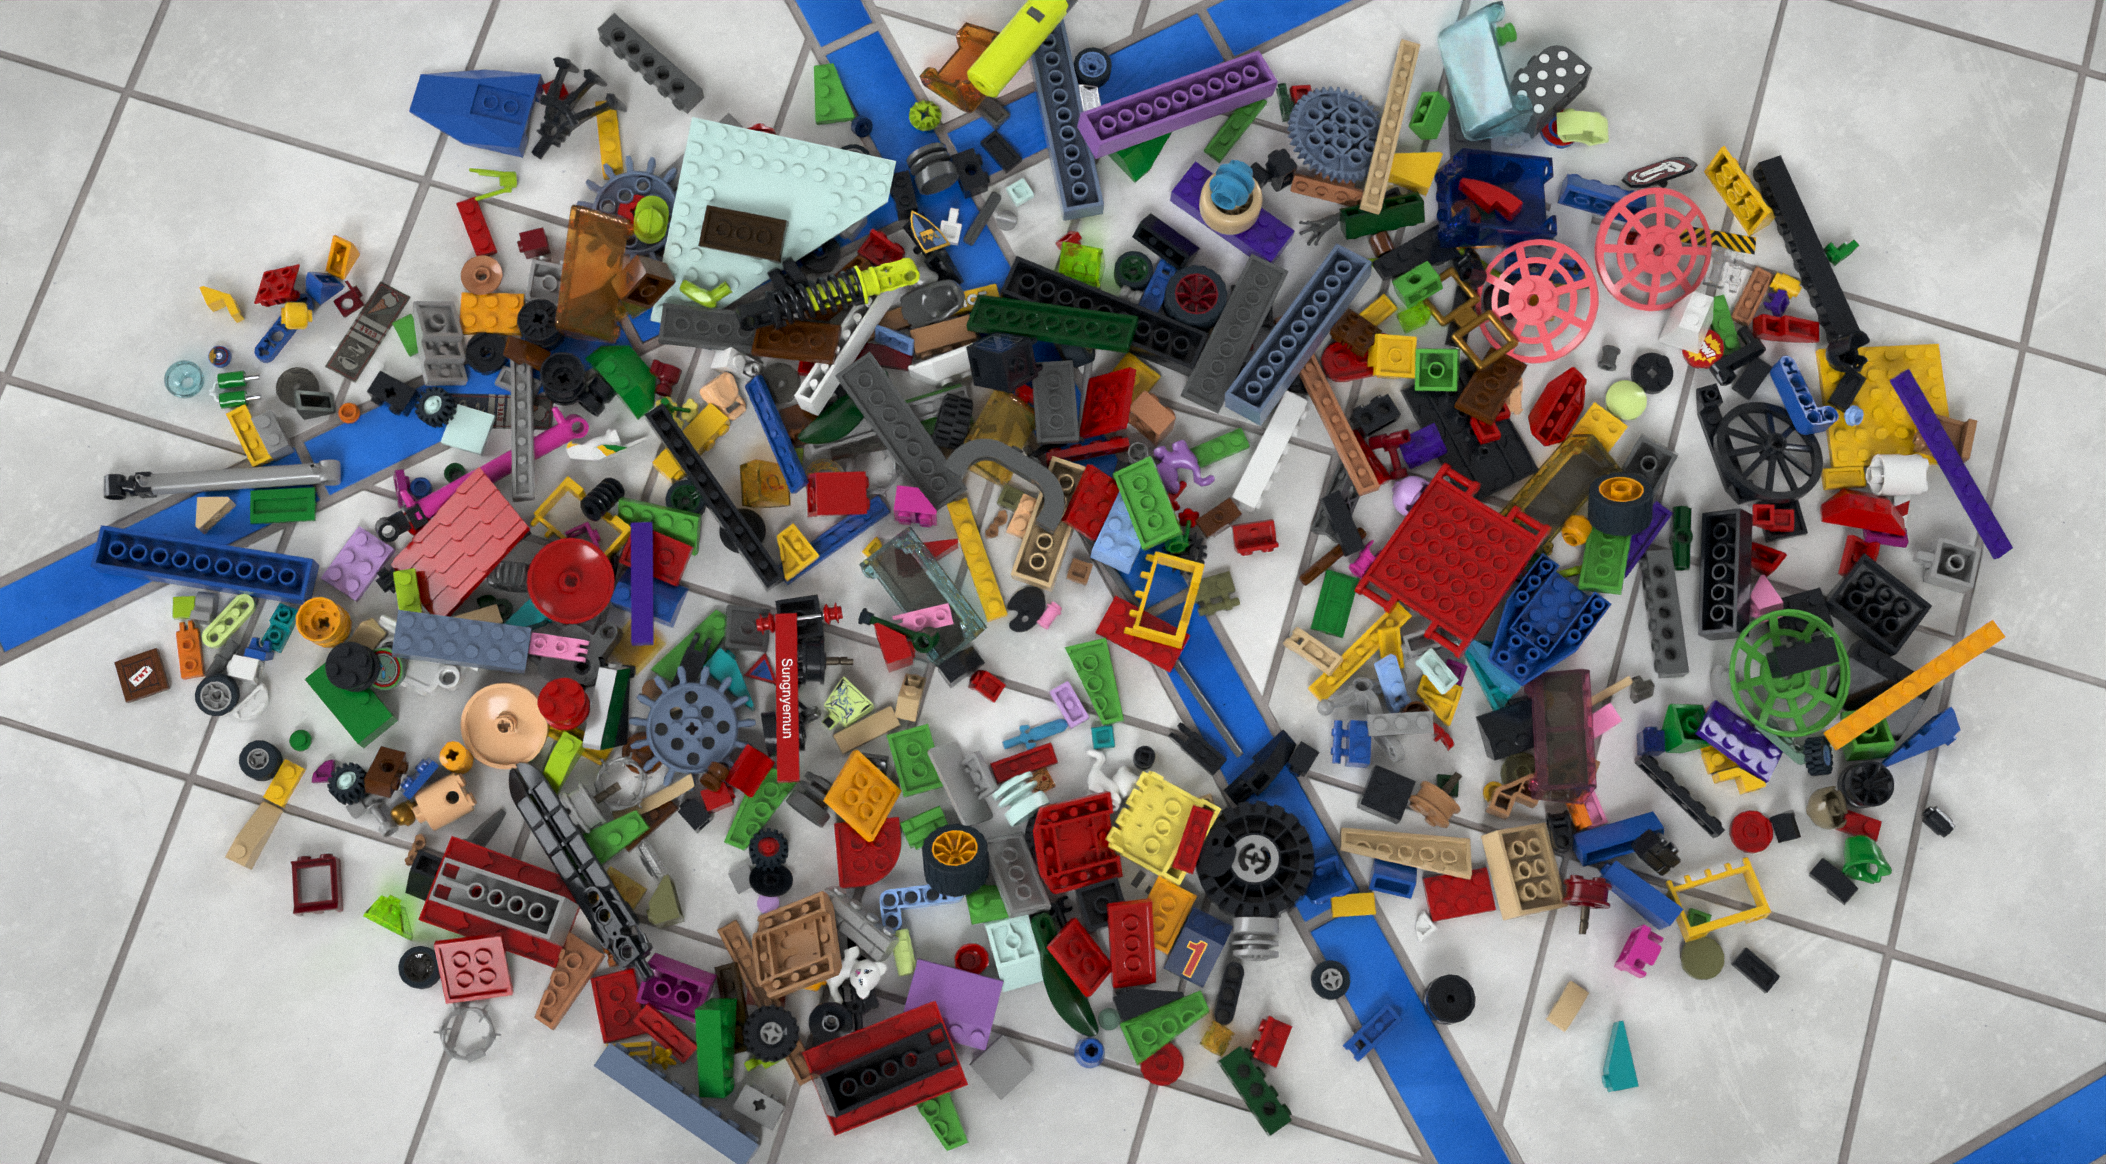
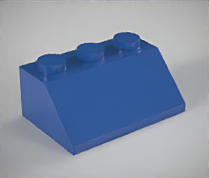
M631 567L619 579L610 600L613 607L630 613ZM653 577L654 621L673 628L689 589L681 585L677 587Z

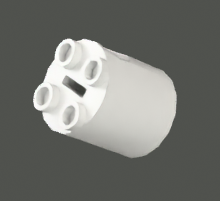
M1877 454L1873 457L1871 465L1866 470V480L1876 496L1909 494L1917 496L1928 490L1926 471L1929 468L1928 459L1922 458L1919 454Z

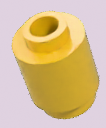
M1776 272L1769 286L1776 293L1779 289L1786 291L1789 299L1792 297L1796 298L1802 289L1799 286V280Z

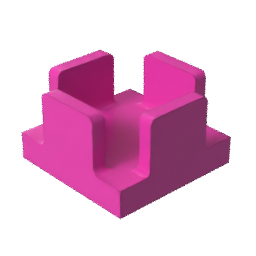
M1644 924L1633 928L1614 967L1620 971L1625 970L1637 978H1644L1647 973L1641 969L1644 968L1645 964L1654 965L1662 949L1658 944L1662 943L1664 938L1652 932V928Z

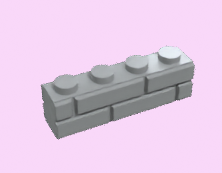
M831 886L825 888L824 892L828 894L834 906L837 929L877 962L888 959L892 950L899 942V938L895 936L896 932L892 928L878 922L879 918L875 914L867 913L863 910V905L859 901L851 900L847 897L846 891L842 887Z

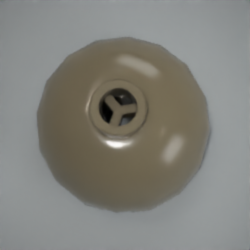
M1836 786L1824 787L1813 792L1806 807V813L1813 823L1826 830L1843 828L1847 821L1843 820L1844 814L1848 813L1846 800L1840 790H1835Z

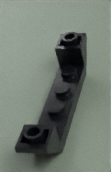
M1717 383L1697 388V416L1725 492L1738 505L1758 500L1736 487L1723 473L1716 459L1714 434L1719 422L1722 420L1719 406L1723 403ZM1725 434L1726 451L1734 450L1729 435ZM1729 458L1736 470L1742 474L1738 458Z

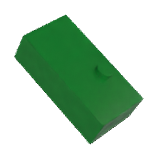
M325 663L304 679L357 744L363 748L367 747L398 721L371 687L361 692H350L334 686L326 675Z

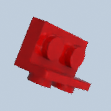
M1270 1015L1266 1019L1262 1018L1258 1031L1261 1032L1259 1039H1254L1250 1048V1052L1253 1053V1059L1277 1068L1293 1026L1276 1020Z

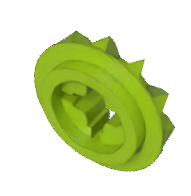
M923 99L921 102H915L914 106L910 108L909 120L916 129L930 131L939 125L941 111L939 106L934 104L933 101H925ZM929 109L930 117L926 116L922 121L921 112L924 113Z

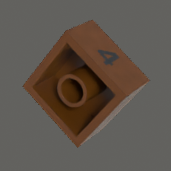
M637 254L611 283L621 301L651 309L676 281L667 263Z

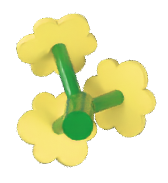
M668 396L662 400H657L655 403L656 407L663 403L681 429L684 421L676 417V411L682 412V419L688 423H691L698 415V404L691 398L682 407H677V404L672 402V399Z

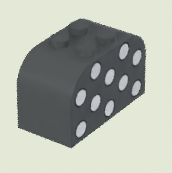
M1554 45L1545 48L1539 55L1532 56L1524 69L1520 68L1515 73L1505 103L1507 118L1533 139L1557 116L1556 113L1565 109L1587 87L1592 67L1567 47Z

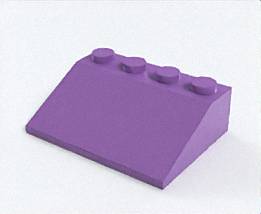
M918 958L904 1012L931 1001H936L951 1042L986 1051L1004 981Z

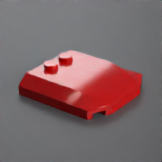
M1104 791L1039 807L1033 828L1039 875L1053 894L1075 890L1115 877H1123L1120 856L1116 855L1115 851L1108 847L1109 842L1105 840L1112 828L1110 814L1114 813L1111 792Z

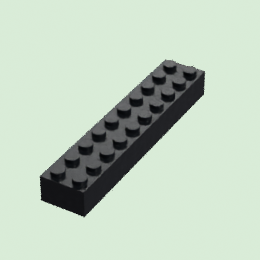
M1016 256L1000 293L1001 298L1138 316L1139 322L1129 352L1190 377L1200 357L1208 333L1019 256Z

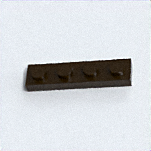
M732 962L714 967L717 975L716 979L720 998L737 999L735 1055L747 1052L746 1046L743 1045L742 1031L749 1015L738 962Z

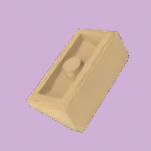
M371 618L359 625L348 642H356L374 650L386 633Z

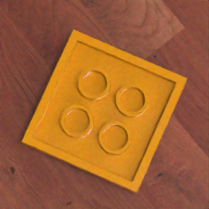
M854 750L851 752L823 801L864 839L871 842L877 836L902 790L859 750Z

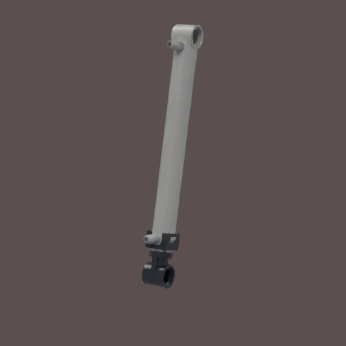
M322 460L319 463L159 474H153L151 471L135 472V475H130L128 480H126V476L121 474H107L104 476V498L108 500H123L126 498V493H129L132 497L140 496L143 499L157 498V495L192 492L311 484L334 486L341 483V464L338 460Z

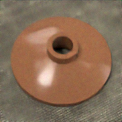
M484 255L471 258L464 264L461 270L463 286L469 292L476 295H486L493 292L499 287L503 278L500 264L492 257ZM481 276H487L485 280H480Z

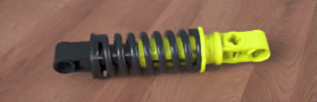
M903 258L874 268L868 267L864 271H860L856 265L853 268L847 269L846 272L840 271L837 277L834 274H829L827 282L823 277H818L816 285L812 280H807L805 287L801 283H797L794 290L790 286H786L784 288V295L779 289L769 292L765 291V299L742 304L736 309L735 314L741 329L744 331H753L772 324L776 330H779V328L787 326L786 321H783L782 317H787L789 324L792 325L795 323L793 314L796 313L799 320L803 322L806 319L804 311L807 310L810 317L815 318V311L820 310L822 315H826V308L831 307L832 312H837V305L842 304L843 309H847L849 301H852L854 306L868 304V296L875 294L878 296L883 292L893 291L897 288L917 283L920 273L914 261L910 258Z

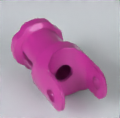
M1374 540L1369 541L1365 548L1359 552V557L1355 562L1348 566L1349 570L1359 578H1363L1366 570L1382 551V549L1378 551L1375 556L1371 554L1369 548Z

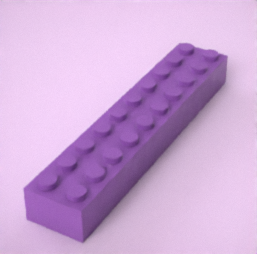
M1258 50L1084 111L1080 114L1077 127L1095 159L1271 97L1274 94L1278 81Z

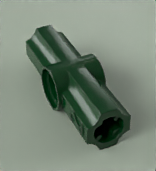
M1674 506L1672 508V528L1669 544L1672 549L1674 570L1684 571L1690 569L1691 541L1693 540V533L1691 531L1692 508L1688 506ZM1677 535H1682L1685 542L1679 541Z

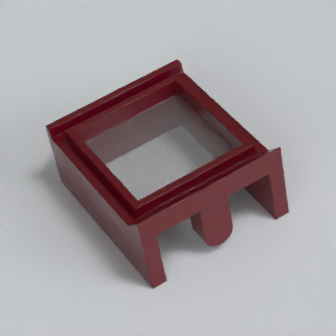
M328 853L321 854L320 858L311 859V856H301L297 858V861H291L294 915L303 916L304 913L322 914L324 911L330 910L343 911L341 862L339 858Z

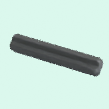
M996 192L990 194L964 237L966 244L974 245L1001 201L1000 194Z

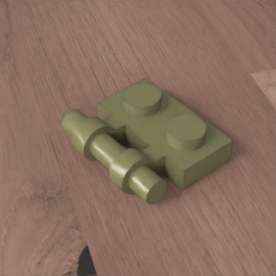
M1230 571L1201 579L1195 604L1201 602L1204 604V607L1197 609L1199 616L1215 615L1217 611L1224 609L1226 611L1232 610L1233 607L1240 605L1238 597L1230 599L1228 595L1236 591ZM1214 598H1222V602L1212 604L1210 601Z

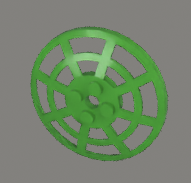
M1783 609L1761 615L1742 631L1731 653L1729 679L1735 701L1744 715L1753 724L1773 735L1801 737L1821 730L1838 715L1849 691L1850 665L1842 641L1826 622L1805 611ZM1778 617H1796L1808 621L1809 624L1802 633L1791 629H1779ZM1769 619L1770 632L1761 636L1752 646L1743 640L1756 625ZM1816 628L1820 629L1826 637L1834 638L1840 662L1789 675L1787 679L1783 677L1772 678L1767 657L1757 651L1770 638L1773 647L1780 646L1781 635L1791 636L1798 640L1805 639V642L1812 641L1810 636ZM1740 648L1747 656L1744 664V680L1736 683L1735 663ZM1752 658L1761 664L1760 676L1750 678ZM1839 664L1840 684L1837 696L1833 698L1824 693L1827 683V667ZM1819 669L1820 679L1816 689L1809 685L1811 671ZM1762 684L1768 692L1765 703L1756 695L1753 689L1754 686ZM1747 689L1752 700L1762 709L1758 720L1747 710L1738 691ZM1804 692L1813 696L1805 706L1800 709L1798 708L1795 700L1796 697ZM1776 698L1786 699L1790 712L1772 709ZM1819 701L1831 706L1829 711L1819 721L1806 727L1801 715L1812 710ZM1769 714L1779 718H1793L1798 730L1782 731L1766 726Z

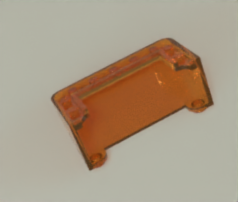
M571 206L555 322L556 329L566 338L614 344L616 343V338L619 339L621 328L617 326L616 322L619 296L611 282L622 271L626 240L634 234V224H632L630 219L585 206Z

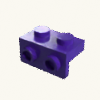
M1435 423L1411 433V441L1399 444L1409 469L1418 467L1448 452Z

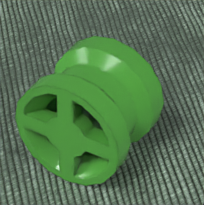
M1511 22L1506 23L1504 27H1495L1493 30L1496 43L1500 47L1504 46L1506 42L1512 43L1517 40V33Z

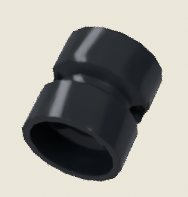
M595 377L588 385L589 390L583 391L577 402L589 413L599 417L605 409L604 404H609L617 394L609 385Z

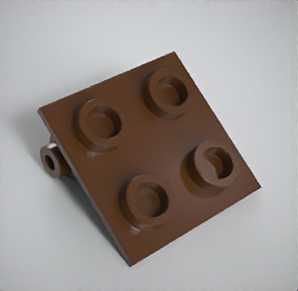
M1348 308L1332 327L1329 335L1339 343L1343 340L1342 346L1348 343L1349 345L1346 349L1349 350L1352 346L1350 351L1358 357H1364L1375 341V334H1381L1382 330Z
M799 404L779 410L793 447L808 444L800 441L798 435L818 416L801 409Z

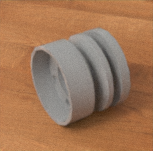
M1239 917L1233 919V934L1243 936V940L1233 942V946L1242 947L1241 950H1233V957L1246 961H1266L1279 957L1278 951L1269 950V948L1279 946L1278 942L1269 940L1270 936L1279 934V919L1267 917Z

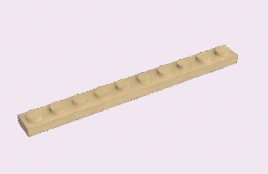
M1401 39L1360 203L1359 209L1378 215L1381 212L1421 44Z

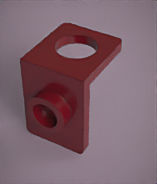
M348 280L345 283L350 290L333 301L343 317H347L365 306L360 299L363 294L356 285L352 287ZM345 299L353 301V306L350 309L342 308L341 304Z

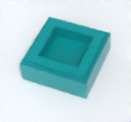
M1112 725L1091 728L1093 749L1115 747Z

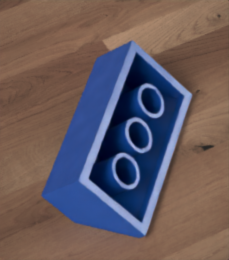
M1567 174L1563 180L1557 203L1605 216L1615 203L1635 190L1628 191L1621 189L1617 185H1606L1599 180L1582 178L1578 174ZM1646 196L1633 200L1625 207L1635 215L1637 212L1647 208ZM1620 213L1614 218L1615 220L1627 223V220Z

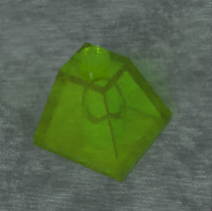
M391 894L388 898L381 895L364 913L363 917L412 941L413 933L406 907L400 905L402 900Z

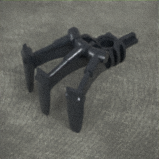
M555 57L553 59L555 66L559 67L553 83L549 87L547 95L543 94L540 99L541 105L546 106L545 116L543 117L545 122H541V128L536 131L542 138L531 152L539 159L543 158L552 144L560 148L561 142L566 141L565 137H570L574 129L589 119L610 109L627 112L625 104L615 94L606 93L605 99L607 102L591 109L587 108L578 113L573 111L580 99L595 84L602 87L607 86V83L591 69L583 70L586 80L574 92L572 91L563 101L559 99L567 72H579V68L570 59ZM556 127L557 132L552 136L551 130Z

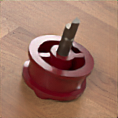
M1570 875V879H1565L1563 882L1566 885V896L1562 898V903L1581 907L1579 934L1586 935L1590 909L1610 908L1608 891L1612 890V885L1606 883L1605 878L1593 877L1592 880L1584 879V876Z

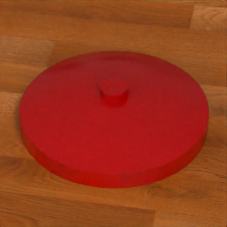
M563 538L553 541L539 550L529 565L526 582L529 597L540 613L558 623L578 624L594 618L604 610L612 597L615 579L609 559L596 545L583 539Z

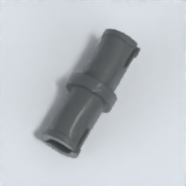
M228 639L220 653L214 656L215 660L204 675L207 677L211 674L222 673L241 646L235 641Z

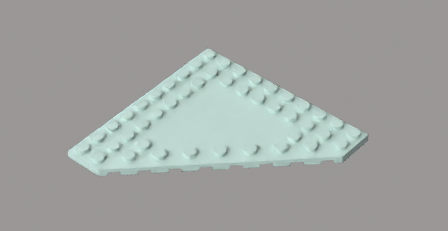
M692 117L662 261L667 263L676 282L654 304L650 321L661 323L663 303L709 308L694 302L680 292L679 287L683 280H688L707 291L715 289L726 281L733 293L718 301L717 307L713 308L724 309L748 294L751 290L768 281L770 278L767 272L774 267H778L781 271L784 270L782 262L791 256L797 262L805 255L822 246L825 242L836 237L853 224L888 203L896 161ZM710 205L787 220L789 226L787 227L781 264L698 246L706 206Z

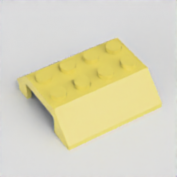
M1143 771L1136 783L1140 787L1139 791L1133 788L1125 803L1130 806L1129 809L1122 808L1115 821L1119 825L1118 829L1112 826L1105 840L1109 842L1108 847L1121 856L1157 876L1180 886L1186 872L1172 868L1192 806L1196 805L1214 812L1206 837L1221 808L1203 798L1201 800L1164 780L1163 776L1153 771L1148 773Z

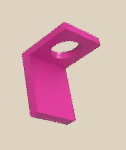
M589 522L565 531L567 538H575L588 532L593 544L601 549L598 543L601 541L597 529L592 530Z

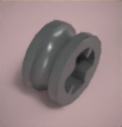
M817 706L800 712L801 716L804 717V724L811 723L821 717V714L817 712Z

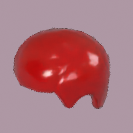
M977 943L964 944L954 956V963L957 969L981 974L989 964V954L983 946Z

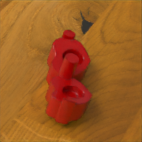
M1433 722V734L1437 735L1433 740L1437 742L1441 739L1447 751H1449L1455 745L1452 738L1442 727Z

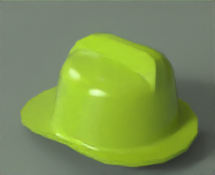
M646 196L636 206L633 227L636 237L641 242L654 244L665 236L669 210L662 198Z

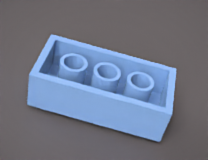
M1119 491L1093 546L1090 558L1129 574L1141 549V544Z

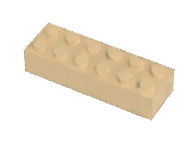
M1052 456L1048 470L1054 474L1062 487L1064 515L1086 467ZM1040 491L1011 571V577L1014 580L1052 592L1074 529L1061 521L1054 535L1035 525V521L1044 507V497Z

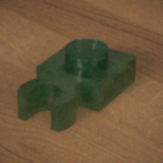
M1286 83L1277 84L1276 93L1279 99L1278 104L1282 122H1287L1290 119L1289 115L1294 107V102L1290 101L1289 94H1287Z

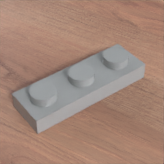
M1432 711L1369 714L1367 715L1368 737L1434 733Z

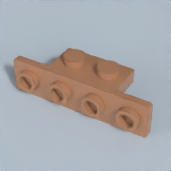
M1321 172L1318 175L1315 174L1314 178L1297 173L1294 175L1290 189L1291 192L1346 206H1354L1361 203L1364 190L1354 188L1355 183L1351 180L1348 184L1345 183L1344 179L1341 183H1338L1337 178H1334L1331 182L1328 175L1323 179V173Z

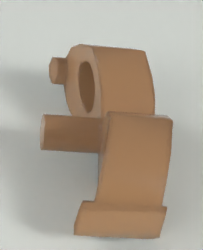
M1006 510L999 511L997 517L994 518V524H991L989 529L985 531L987 539L998 536V526L1006 524Z
M422 834L415 836V841L412 844L413 848L408 852V857L405 858L407 866H412L418 853L417 851L426 847V839Z

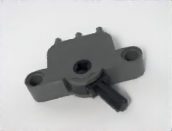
M552 620L561 629L558 636L589 641V646L580 645V648L588 650L587 654H578V657L586 658V662L539 657L530 654L527 655V658L538 666L540 675L549 682L558 678H570L577 681L584 691L587 687L595 686L599 667L608 666L609 661L607 659L623 638L622 629L612 622H605L593 635L577 624H563ZM614 628L615 634L611 638H607V632ZM622 665L623 667L630 668V678H634L636 667L633 665ZM589 666L588 669L582 671L583 667Z

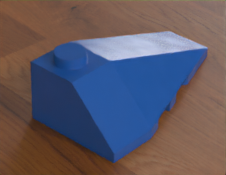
M1949 707L1935 714L1880 764L1889 767L1943 744L1950 745L1957 739L1955 735L1961 730L1954 709Z

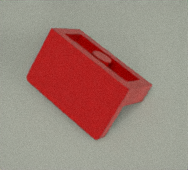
M747 744L724 781L752 798L775 764V761L762 751Z

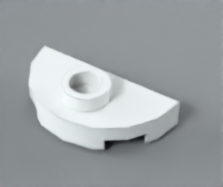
M261 683L230 714L241 720H251L260 716L267 708L269 702V694L265 685Z

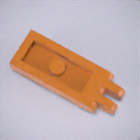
M192 620L188 621V629H186L185 622H180V631H176L181 678L186 680L205 676L200 630L195 628V623Z

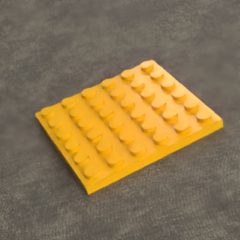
M1939 344L1858 348V354L1865 356L1868 362L1858 372L1867 379L1850 405L1858 406L1864 413L1862 422L1854 426L1846 424L1844 412L1827 403L1845 372H1839L1829 366L1826 360V349H1818L1815 352L1822 405L1833 407L1839 415L1838 420L1826 430L1831 468L1854 466L1868 468L1871 465V460L1877 454H1919L1922 458L1928 459L1929 465L1938 464L1934 457L1914 451L1913 437L1918 432V429L1889 380L1902 371L1909 369L1934 413L1949 418Z

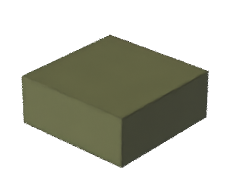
M1005 484L997 505L1015 512L1025 492Z

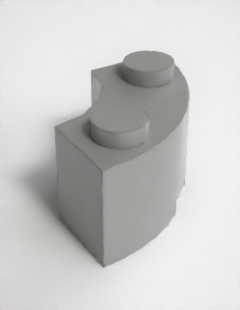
M1718 665L1711 670L1710 675L1713 696L1715 695L1718 702L1741 719L1747 720L1748 718L1739 708L1731 690L1729 668ZM1735 670V679L1737 683L1740 682L1739 671ZM1744 690L1738 691L1742 702L1751 713L1754 701Z

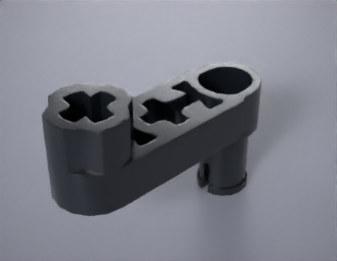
M1747 325L1737 331V335L1744 342L1745 346L1718 360L1709 369L1720 386H1727L1732 383L1737 377L1734 373L1735 370L1755 360L1766 351L1764 344L1753 335Z

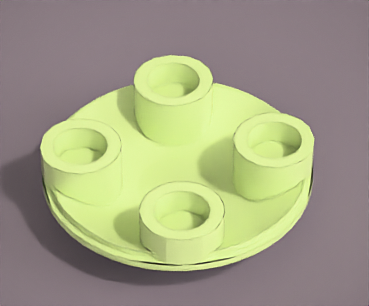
M1629 380L1618 381L1606 393V409L1609 413L1620 419L1635 420L1646 408V394L1635 382Z

